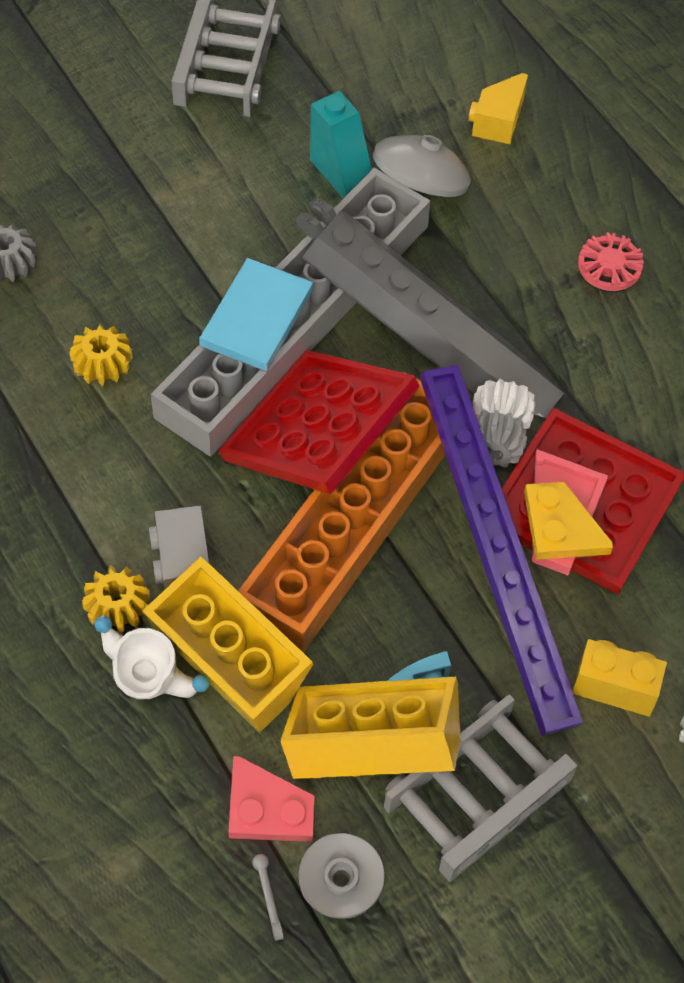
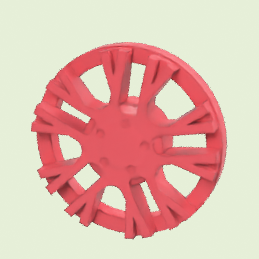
M606 233V236L597 238L592 236L582 246L578 258V267L583 278L591 285L602 290L620 291L627 289L639 280L643 270L644 261L641 249H637L630 243L631 239H626L624 235H622V238L615 237L616 233L612 235ZM601 244H608V247H603ZM613 244L618 245L619 248H612ZM625 248L629 252L625 253L622 250ZM584 257L592 258L596 261L584 262ZM624 268L636 270V272L634 275H632ZM601 275L612 277L611 283L599 280ZM618 275L622 277L623 282L620 281Z

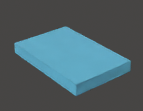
M247 258L200 336V346L268 371L311 295L313 282Z

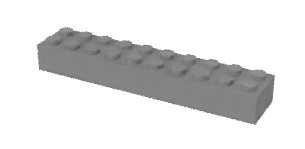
M374 167L334 210L336 214L342 211L347 212L401 256L428 227L430 200ZM322 221L320 222L323 229H325L327 225H325ZM308 235L276 267V269L313 282V291L268 371L261 370L199 345L151 393L154 419L210 457L236 431L305 350L311 351L357 303L302 259L314 242Z

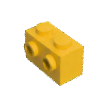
M588 639L572 692L574 695L650 717L659 698L667 662L657 659L648 652H632L618 648L617 645L610 641Z

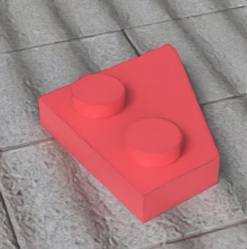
M233 756L229 839L313 842L315 796L242 757Z

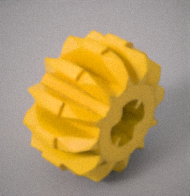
M99 323L97 330L92 331L85 327L84 336H74V346L71 347L70 359L73 362V368L77 376H84V380L88 384L97 379L103 387L107 379L117 383L119 374H128L129 363L132 362L131 359L133 358L132 348L129 346L126 334H119L115 325L108 330H104V327Z
M110 565L108 574L105 576L95 571L93 576L95 583H85L84 591L86 596L82 600L84 610L89 612V621L94 625L98 617H109L112 626H116L121 634L125 629L124 625L127 623L137 628L139 624L138 616H145L143 610L148 606L147 602L150 599L149 589L144 587L143 577L140 574L132 576L131 569L128 566L120 573H116L115 568ZM115 598H120V599H121V600H118V601H112V599H115Z

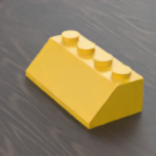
M199 557L143 610L151 627L163 633L171 641L174 650L200 675H205L209 680V684L259 733L289 705L313 666V662L203 557Z
M456 676L299 687L280 740L293 779L455 771L461 742L458 682Z

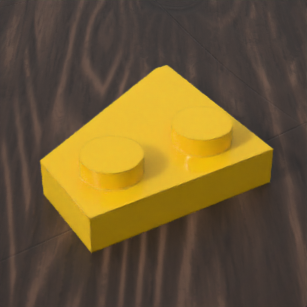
M565 482L526 484L524 495L536 560L611 554L613 548L611 540Z

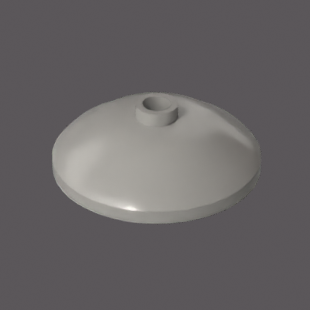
M407 134L391 136L379 141L373 151L375 163L385 174L395 181L419 192L441 197H455L464 194L471 183L469 172L464 163L449 147L431 135Z

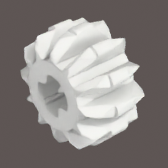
M499 379L498 382L488 380L484 385L478 386L472 405L477 415H480L482 410L490 413H495L496 410L501 414L512 413L513 419L522 420L523 428L528 429L534 416L535 395L528 392V387L516 385L515 381L504 382L502 379Z

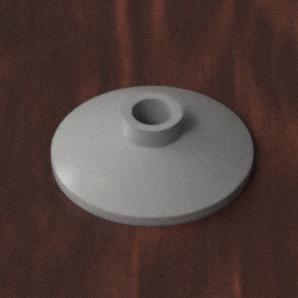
M346 833L331 834L314 842L303 855L299 866V885L306 901L319 913L338 919L351 918L366 912L379 898L384 885V867L377 851L364 839ZM342 874L347 876L349 883L340 887L333 882V878L336 875Z

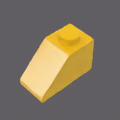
M521 73L482 89L479 102L473 101L469 112L468 121L474 122L472 136L506 144L511 143L525 97L528 74Z

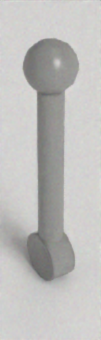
M258 854L253 858L252 865L259 872L274 940L277 941L283 939V933L267 873L269 860L264 854Z

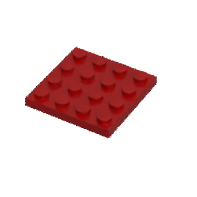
M305 350L218 452L226 462L331 494L420 386L414 375Z
M553 408L502 487L521 545L532 550V536L524 490L526 484H534L537 449L608 475L606 485L592 518L611 540L613 546L611 554L576 557L571 571L619 595L684 482V472Z

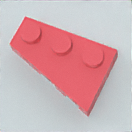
M537 449L534 484L565 482L593 517L608 475ZM532 542L533 563L569 576L576 557L536 560Z

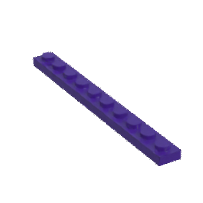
M459 365L423 371L420 381L540 734L545 736L576 728L583 721Z

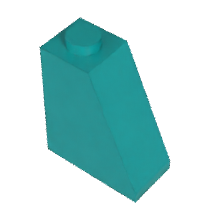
M339 90L311 104L310 161L344 199L372 168L360 114Z

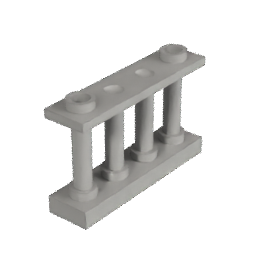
M197 0L172 78L173 105L186 107L190 94H195L196 91L243 98L244 116L250 117L253 105L260 102L262 86L259 83L273 34H278L280 30L281 15L276 14V0H269L265 15L219 9L218 5H214V0ZM217 22L261 28L259 38L214 32L210 27L211 24L216 25ZM211 44L255 52L251 62L206 55L203 50L204 47H209ZM203 68L248 74L246 84L240 85L198 78L196 73L197 70L202 71Z
M510 694L499 703L496 700H492L485 705L478 714L479 719L460 733L461 742L457 757L458 759L465 753L505 796L503 799L505 805L495 813L491 809L486 811L450 771L410 773L408 776L402 773L395 777L385 789L387 793L385 794L384 809L390 814L403 803L443 848L439 871L449 882H452L571 782L578 766L567 754L556 762L552 759L546 760L509 721L508 717L511 715L515 701ZM493 729H496L535 771L533 776L536 779L526 787L522 784L516 785L477 742ZM433 778L473 820L474 824L472 827L475 830L464 839L460 835L455 837L417 795L416 792Z

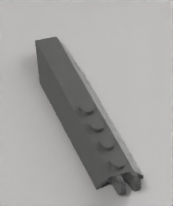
M317 197L309 203L308 207L314 216H317L320 221L327 225L325 229H323L320 221L306 212H301L296 217L299 228L314 240L302 259L437 367L444 368L459 365L465 386L471 394H475L478 386L484 385L488 380L498 382L499 379H502L504 382L515 381L516 385L528 387V392L535 395L534 416L545 419L563 396L564 393L510 342L347 212L342 211L336 214L330 204Z

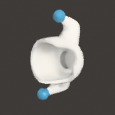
M100 616L96 619L94 626L96 631L101 633L104 652L112 659L114 680L126 695L136 699H152L166 693L173 696L190 698L195 693L204 692L209 687V680L205 675H197L193 678L177 668L175 650L171 641L163 633L151 628H138L123 636L111 628L112 623L109 617Z

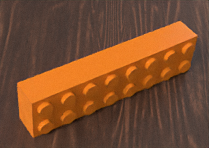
M418 379L416 380L420 387L331 494L314 489L238 590L303 653L446 455L422 383Z

